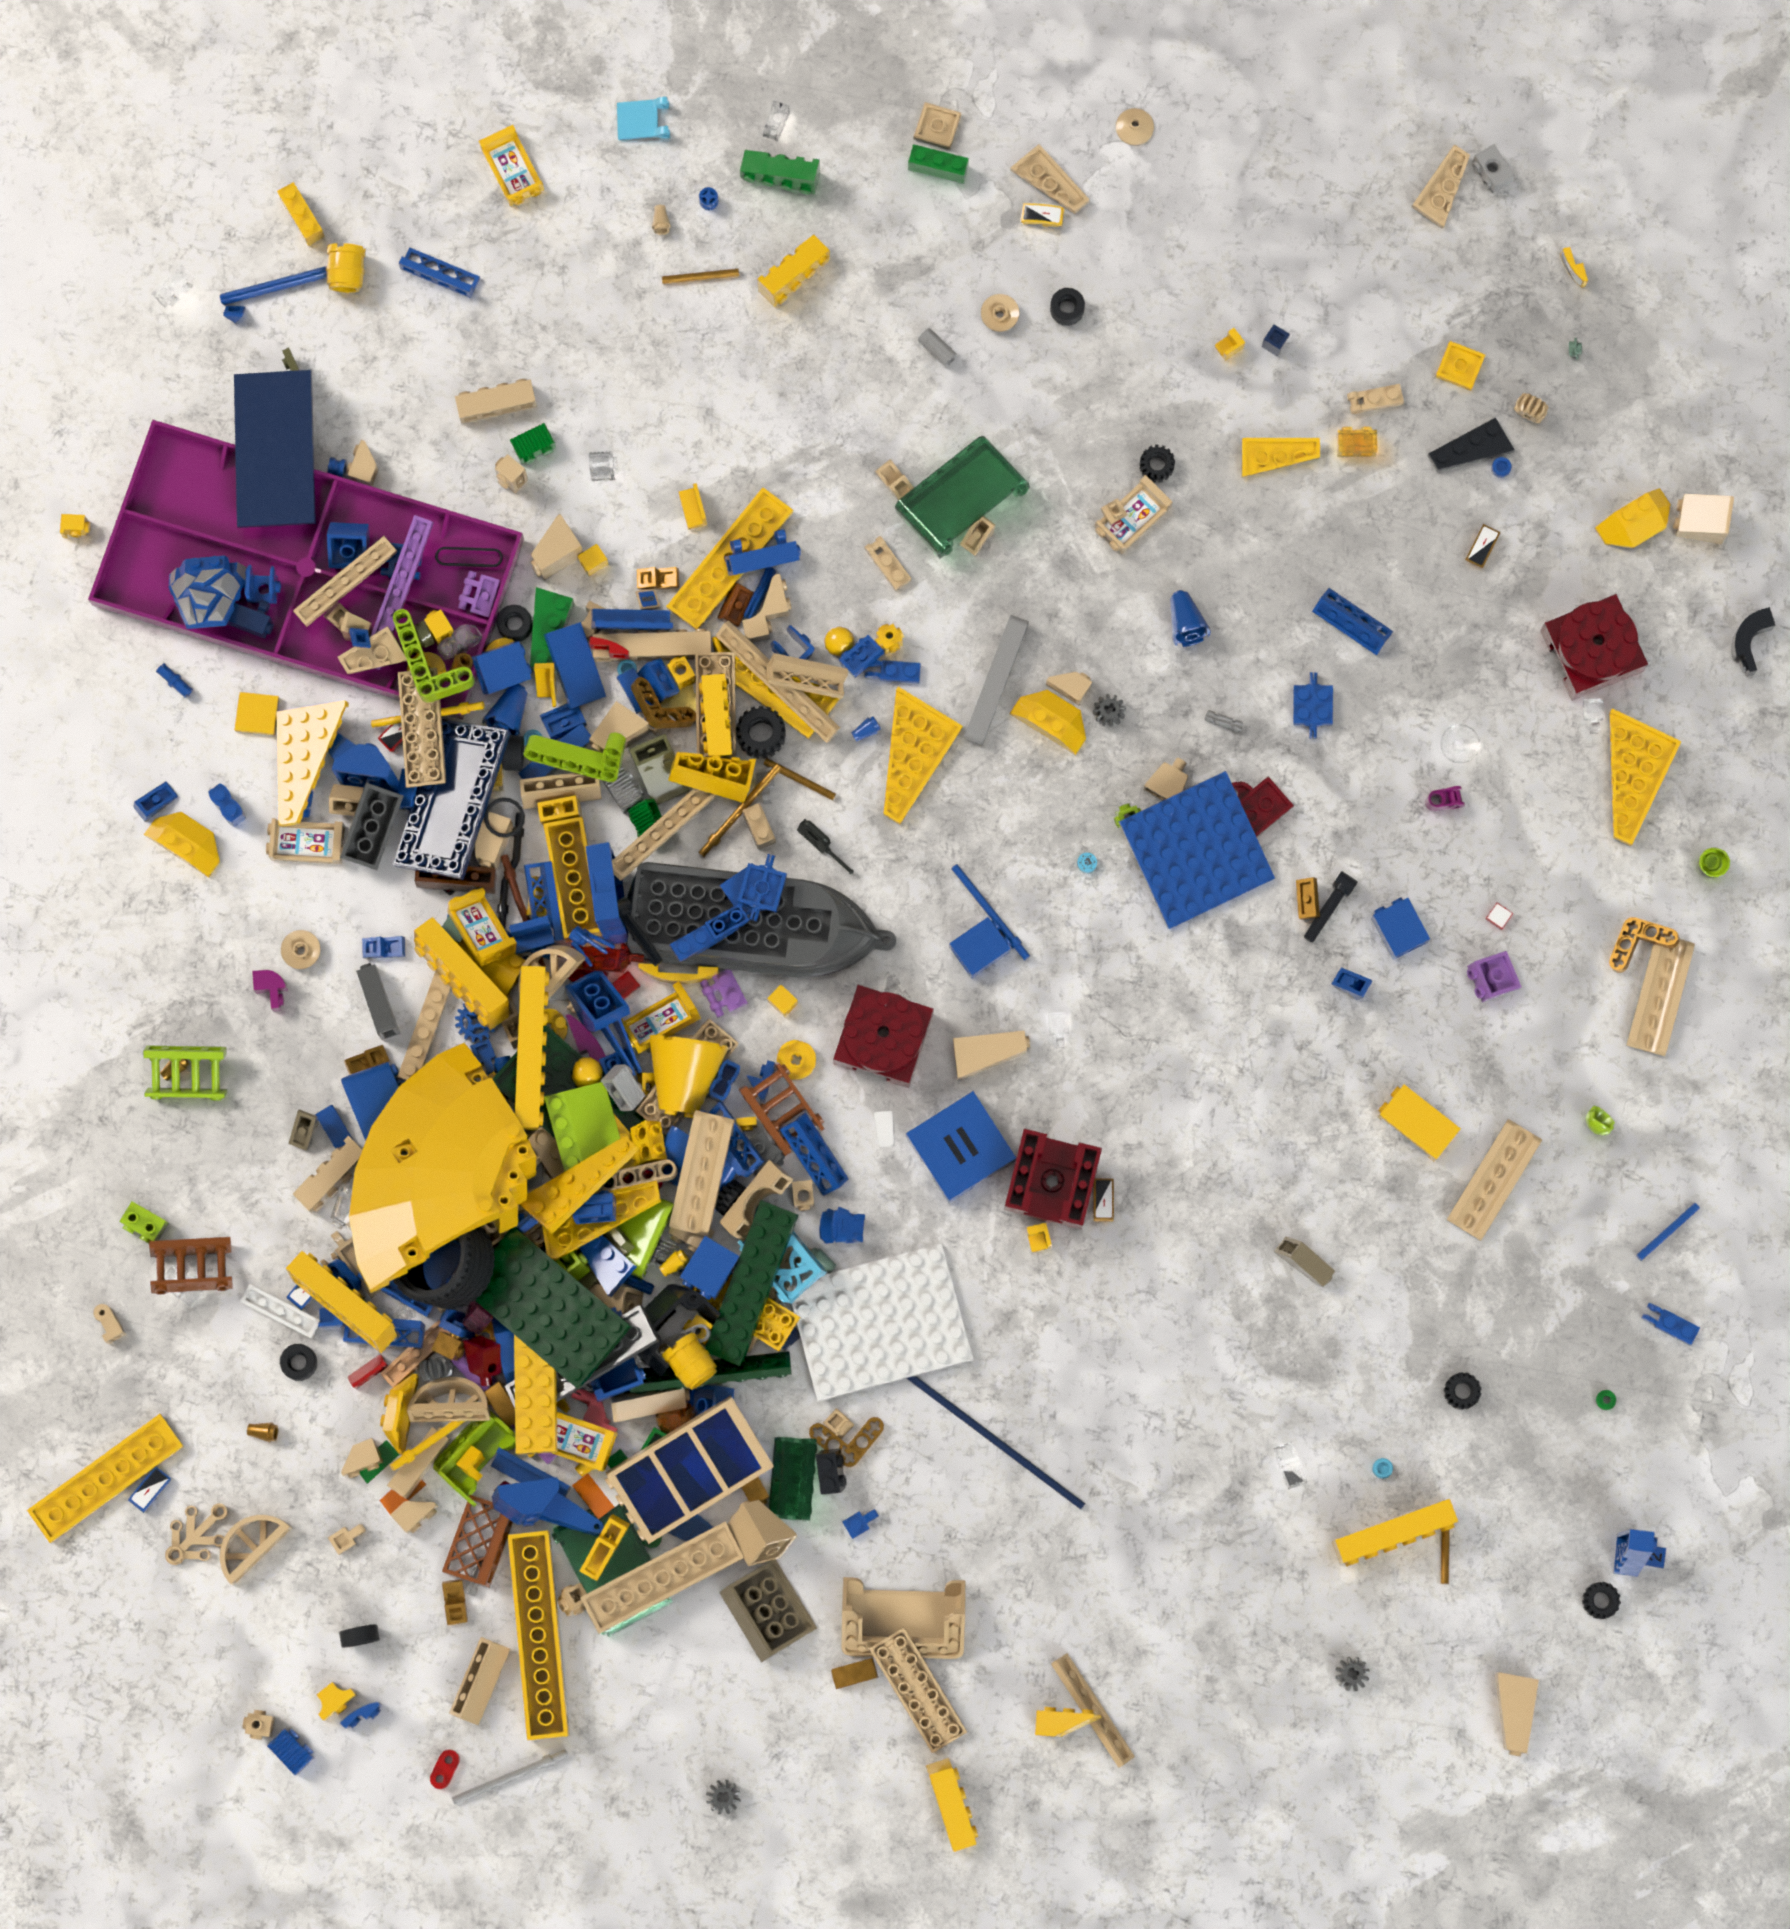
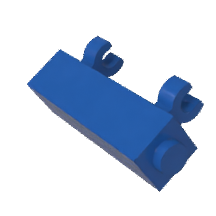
M785 529L774 531L777 545L742 552L740 539L730 541L733 555L725 556L728 575L731 576L800 560L799 556H801L800 547L796 544V541H786Z

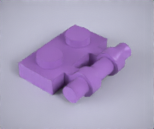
M469 570L467 578L465 577L463 593L462 595L460 594L458 599L460 600L458 608L466 610L467 603L472 604L470 612L490 617L501 580L481 574L480 580L475 581L476 572ZM475 586L477 587L475 597L471 598L469 596L472 587Z
M724 970L712 976L715 984L711 986L707 979L700 982L703 989L702 993L707 997L710 1003L709 1007L712 1012H715L717 1018L724 1015L721 1008L727 1006L729 1012H732L748 1004L731 970ZM719 990L723 1000L717 1001L714 992Z

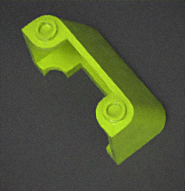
M661 1198L660 1203L619 1225L635 1246L626 1255L637 1266L631 1275L644 1280L647 1273V1264H650L666 1224L669 1222L668 1217L670 1218L674 1203Z

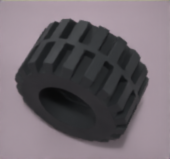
M754 706L751 707L749 712L747 710L743 712L744 715L739 717V722L736 725L737 741L741 749L746 751L747 755H754L757 759H759V756H763V759L767 758L768 755L774 756L776 751L779 752L781 750V746L785 742L786 731L782 717L778 715L776 710L772 711L770 707L765 709L763 706H759L757 709ZM765 723L772 728L773 734L768 740L759 742L750 737V729L755 724Z

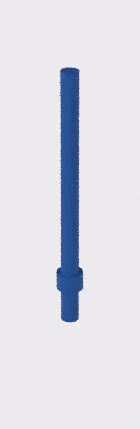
M954 865L951 868L991 920L994 919L997 922L1000 931L1011 942L1012 945L1010 947L1013 950L1015 949L1024 961L1027 960L1030 955L1022 946V941L1018 936H1014L959 865Z

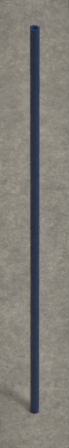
M917 1376L906 1378L1080 1510L1086 1504Z

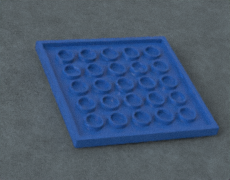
M1226 771L1119 821L1168 929L1275 879Z

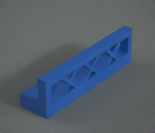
M410 247L406 256L401 257L399 261L401 270L468 298L472 297L480 280V276ZM413 254L420 257L422 263H417L409 259ZM435 263L438 265L439 270L436 271L425 265ZM452 270L457 277L453 278L443 274V272ZM469 277L474 279V281L470 285L461 281V279Z
M1330 588L1321 596L1312 611L1375 655L1380 652L1385 642L1394 632Z
M591 609V629L667 631L673 629V623H670V610Z
M552 861L524 865L532 919L539 918L536 915V910L541 905L546 909V916H548L554 941L563 940ZM540 867L541 875L537 881L531 877L530 868ZM536 886L543 889L544 895L540 900L533 895Z
M720 1101L709 1112L701 1110L702 1112L715 1115L721 1109L723 1117L734 1119L724 1103ZM735 1120L733 1136L730 1139L726 1159L738 1175L749 1177L765 1161ZM737 1140H743L744 1151H738ZM748 1154L753 1155L757 1160L751 1167L747 1164Z
M807 1113L800 1115L796 1120L780 1129L823 1196L840 1188L849 1180ZM794 1127L798 1134L797 1138L793 1137L788 1129ZM801 1145L807 1147L809 1151L808 1154H805L801 1151ZM811 1162L818 1164L819 1171L813 1169ZM822 1178L828 1180L831 1187L826 1189L822 1183Z
M391 1318L392 1324L396 1327L394 1330L398 1331L401 1337L396 1341H392L389 1346L423 1348L426 1325L422 1321ZM345 1325L343 1342L369 1344L364 1339H361L360 1336L349 1338L350 1328ZM412 1332H419L418 1343H410L406 1337Z
M500 1447L497 1449V1455L491 1464V1467L518 1482L555 1478ZM558 1480V1493L566 1497L571 1486Z

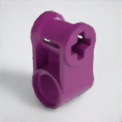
M1461 786L1432 791L1425 800L1426 808L1430 811H1440L1464 807L1465 802H1462L1460 792L1462 790ZM1431 797L1438 798L1440 804H1433L1431 801Z

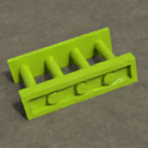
M147 1045L143 1050V1058H149L151 1061L152 1088H147L144 1097H150L153 1100H159L162 1097L222 1100L227 1094V1089H220L219 1062L224 1060L227 1054L226 1047ZM161 1059H169L171 1061L172 1088H160L159 1061ZM181 1059H189L191 1061L192 1088H180L179 1061ZM201 1059H209L211 1062L212 1089L200 1088L199 1061Z

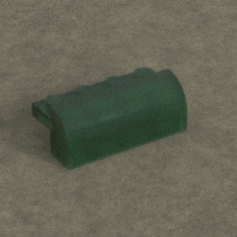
M775 1437L772 1463L774 1467L772 1468L769 1509L781 1520L810 1521L812 1495L814 1492L813 1480L816 1470L817 1439Z

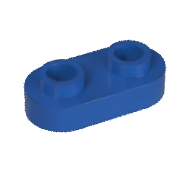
M335 1259L328 1264L327 1267L332 1270V1275L336 1279L341 1277L348 1284L347 1287L351 1291L353 1289L360 1291V1279L354 1275L344 1261Z

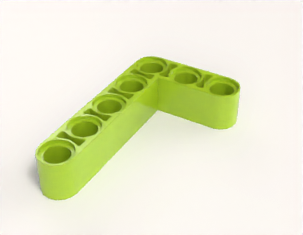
M399 609L394 613L393 621L417 692L422 701L427 703L473 687L475 679L468 667H459L432 677L409 612L405 609ZM401 618H407L405 623H398ZM408 635L414 636L412 640L405 641ZM414 653L420 654L416 659L410 657ZM419 671H426L423 676H416ZM464 675L469 676V679L466 681L460 680ZM444 682H450L448 687H441ZM431 688L432 690L429 694H423L424 689Z
M610 733L604 751L601 753L546 737L531 735L523 754L526 759L607 782H615L622 765L626 738L620 733Z

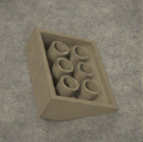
M776 1559L771 1560L719 1592L761 1663L817 1629Z

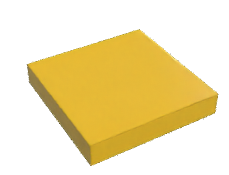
M1449 341L1435 377L1471 391L1486 354Z
M239 692L234 730L236 732L274 735L279 696Z

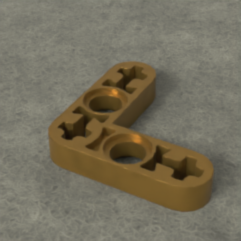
M638 677L631 685V690L651 727L656 729L691 727L696 721V712L689 707L662 708L651 684L645 678Z
M1636 917L1628 918L1623 924L1609 964L1613 971L1622 973L1627 970L1639 939L1666 948H1674L1680 942L1678 933L1672 928ZM1635 923L1638 928H1634L1631 933L1629 926H1633ZM1650 928L1657 930V934L1654 937L1646 935ZM1661 931H1663L1662 934L1666 937H1670L1672 934L1674 940L1668 942L1665 937H1661ZM1623 941H1630L1631 947L1629 949H1621ZM1621 958L1623 965L1619 964L1617 967L1615 961L1619 962Z
M878 1417L870 1418L849 1444L845 1443L821 1423L813 1424L809 1429V1435L824 1450L829 1449V1441L837 1440L841 1450L845 1446L847 1449L844 1452L848 1455L854 1454L853 1459L855 1461L853 1463L851 1461L846 1463V1457L843 1455L844 1466L853 1467L883 1432L884 1424ZM878 1421L880 1423V1430H874L871 1433L872 1436H875L871 1440L869 1435L863 1433V1431L866 1429L869 1432L871 1429L870 1423ZM821 1427L823 1435L827 1436L828 1433L831 1435L826 1439L824 1445L821 1443L824 1440L820 1436L814 1437V1428L819 1429ZM861 1436L868 1439V1445L865 1448H860L856 1444L857 1439Z

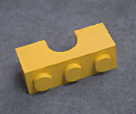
M294 182L277 191L282 204L293 218L308 246L325 237L322 228Z

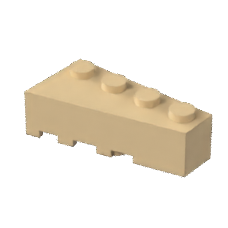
M349 1136L345 1138L344 1142L346 1144L343 1147L336 1148L331 1153V1160L329 1162H322L316 1170L317 1174L315 1176L313 1174L310 1175L293 1193L310 1213L313 1211L318 1212L325 1205L323 1202L328 1197H334L339 1192L338 1188L343 1183L347 1184L354 1177L352 1174L355 1172L362 1149Z

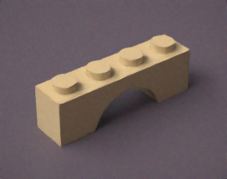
M768 1160L720 1220L721 1225L731 1235L744 1242L748 1236L756 1208L760 1201L771 1194L782 1195L794 1179L782 1167Z

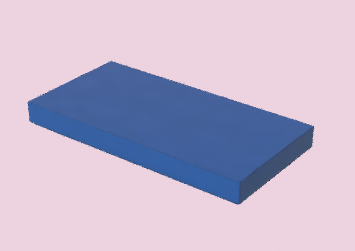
M581 622L544 634L569 709L606 697Z

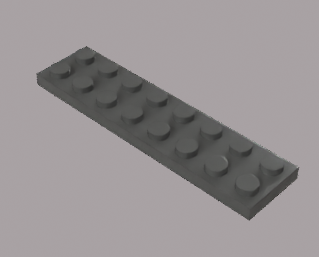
M638 1305L620 1316L631 1328L583 1386L659 1342L643 1306ZM556 1371L558 1402L578 1389ZM514 1380L505 1385V1388L515 1408Z

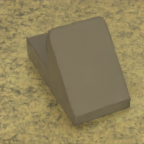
M299 1109L288 1144L307 1151L310 1147L313 1133L319 1125L318 1117Z

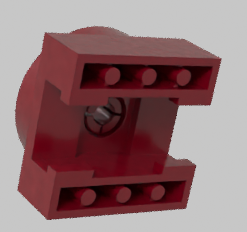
M1617 594L1600 601L1582 604L1570 613L1545 622L1540 630L1549 652L1555 650L1567 676L1562 680L1572 701L1640 674L1648 666V662L1638 642L1636 626L1630 616L1624 611ZM1593 639H1600L1602 641V645H1596L1593 642Z
M857 985L849 1012L845 1018L844 1028L833 1058V1064L853 1071H857L858 1068L886 1077L887 1082L909 1088L933 1017L934 1008L909 1001L895 993L880 992ZM886 1027L889 1031L888 1036L880 1037L878 1031Z
M1024 1129L1004 1210L1029 1216L1041 1222L1057 1223L1082 1230L1102 1148L1080 1142L1078 1145L1047 1138V1134ZM1048 1178H1055L1058 1184L1050 1188L1046 1182Z

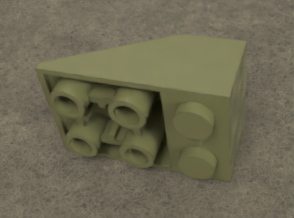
M666 734L629 749L650 799H655L657 805L690 791L688 786L668 781L675 754Z

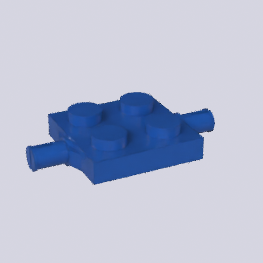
M1310 672L1309 684L1294 685L1293 725L1309 727V739H1312V732H1314V739H1317V727L1333 725V685L1317 684L1318 673L1314 672L1313 680V672Z
M767 854L765 865L750 863L747 865L737 902L752 908L749 920L757 922L760 910L777 913L787 873L777 871L772 867L776 857L774 855Z

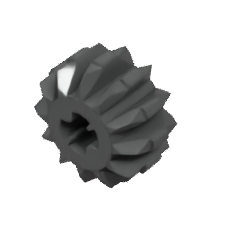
M1106 694L1105 699L1100 696L1098 698L1099 703H1094L1096 709L1093 710V715H1098L1096 722L1103 720V727L1106 725V722H1109L1110 728L1113 727V721L1119 725L1121 723L1120 719L1125 718V714L1122 712L1126 711V707L1121 706L1123 704L1122 699L1116 701L1117 695H1114L1113 699H1110L1109 694ZM1109 707L1113 708L1110 714L1106 713Z
M445 1356L423 1360L419 1363V1372L422 1380L425 1381L451 1376L454 1373L453 1362Z
M1347 1657L1348 1665L1341 1660L1339 1663L1343 1666V1669L1340 1667L1335 1668L1336 1671L1341 1672V1675H1336L1335 1679H1343L1339 1683L1340 1687L1347 1683L1346 1691L1350 1690L1351 1684L1353 1690L1358 1691L1357 1683L1360 1687L1364 1688L1365 1684L1361 1680L1369 1681V1677L1363 1675L1364 1673H1369L1370 1670L1362 1669L1366 1665L1365 1661L1358 1665L1359 1657H1355L1353 1663L1351 1657ZM1350 1668L1353 1671H1357V1676H1354L1356 1678L1354 1680L1347 1675V1672H1350Z
M717 1780L718 1788L712 1784L710 1785L714 1793L706 1792L707 1796H713V1799L706 1801L707 1804L714 1802L715 1805L711 1807V1810L714 1811L718 1806L719 1815L722 1814L723 1808H725L727 1814H730L728 1806L736 1810L737 1806L732 1802L741 1801L739 1798H734V1795L740 1794V1790L732 1792L736 1784L733 1783L730 1788L727 1787L729 1780H725L724 1787H722L721 1781ZM720 1792H727L729 1794L727 1802H719L718 1798L720 1797H718V1794Z

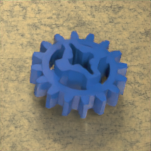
M463 1003L464 1009L457 1010L460 1016H455V1020L459 1021V1023L455 1024V1027L461 1028L458 1032L459 1035L465 1033L464 1039L467 1041L471 1037L472 1043H475L476 1039H479L480 1042L483 1041V1037L490 1039L489 1033H495L496 1031L494 1029L490 1031L487 1026H482L478 1023L474 1025L471 1018L477 1019L478 1016L474 1012L470 1013ZM464 1019L468 1021L467 1029H465L463 1024ZM484 1030L482 1033L475 1034L476 1031Z

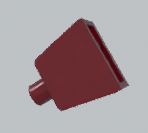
M481 1335L463 1340L470 1373L480 1377L481 1386L492 1385V1376L501 1372L500 1344Z

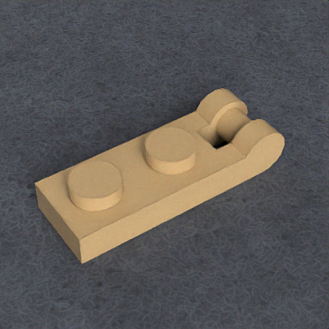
M1400 384L1347 394L1348 401L1351 403V414L1402 405L1404 403ZM1359 399H1363L1362 405L1358 403Z
M881 536L877 537L871 545L867 544L864 546L868 555L895 591L911 581V577ZM881 548L883 552L877 555L875 550Z

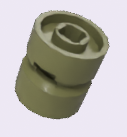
M424 620L414 625L421 646L427 648L435 644ZM408 635L405 641L412 640L414 636Z

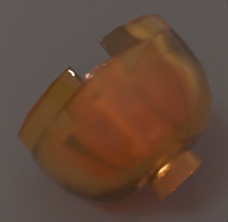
M687 1403V1408L655 1414L657 1426L665 1434L672 1432L696 1417L695 1406H691L689 1403Z

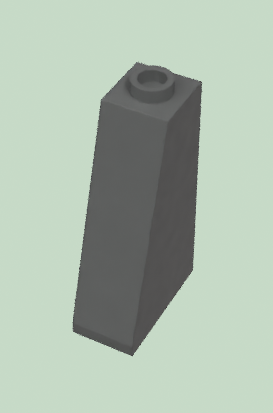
M371 963L362 965L360 970L356 972L378 1036L381 1040L401 1034L377 966L375 964L371 965Z

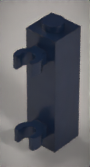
M261 599L257 611L234 603L235 609L227 625L266 639L267 634H271L274 624L271 617L266 615L270 608L269 602Z

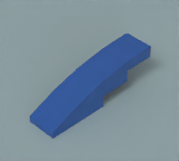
M580 724L558 741L584 748L590 744L589 739L591 735L584 725ZM532 761L518 775L521 779L550 776L559 768Z

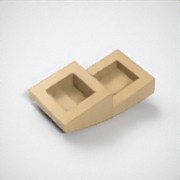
M891 459L874 471L899 502L915 491V488L905 475H902Z

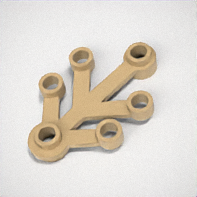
M217 1503L213 1505L211 1515L196 1530L195 1517L198 1515V1509L192 1505L188 1506L185 1509L187 1516L186 1539L181 1544L180 1531L183 1529V1523L179 1520L171 1522L172 1545L165 1552V1558L168 1563L179 1565L185 1559L208 1561L211 1558V1553L207 1549H201L199 1552L186 1550L191 1545H215L221 1547L222 1544L218 1545L216 1539L221 1537L224 1540L225 1537L218 1534L214 1537L202 1535L217 1520H223L227 1517L228 1508L224 1504ZM190 1508H194L195 1513L192 1516L188 1514V1510ZM219 1508H222L224 1510V1513L221 1516L217 1515V1510ZM176 1522L180 1524V1528L178 1530H175L173 1528V1525ZM175 1551L179 1552V1557L177 1559H174L172 1557V1554ZM204 1551L208 1553L206 1559L201 1557V1553Z

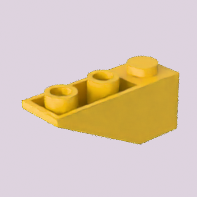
M1044 1707V1711L1037 1710L1035 1735L1063 1737L1100 1719L1101 1715L1094 1714V1710L1082 1709V1713H1075V1709L1063 1708V1712H1056V1707Z

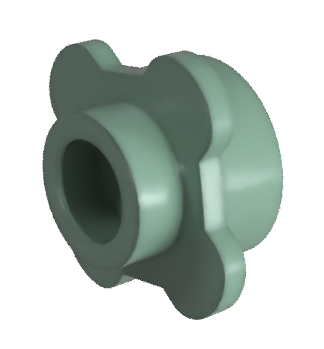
M1574 338V341H1569V355L1579 359V354H1582V343H1579L1577 338Z

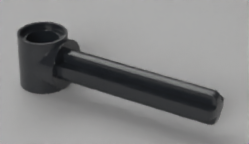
M1343 871L1340 872L1332 885L1333 892L1320 910V917L1314 919L1304 934V938L1311 943L1315 941L1342 898L1351 894L1358 883L1357 880Z
M625 897L618 899V910L623 924L655 967L663 962V959L631 917L632 904L630 900Z

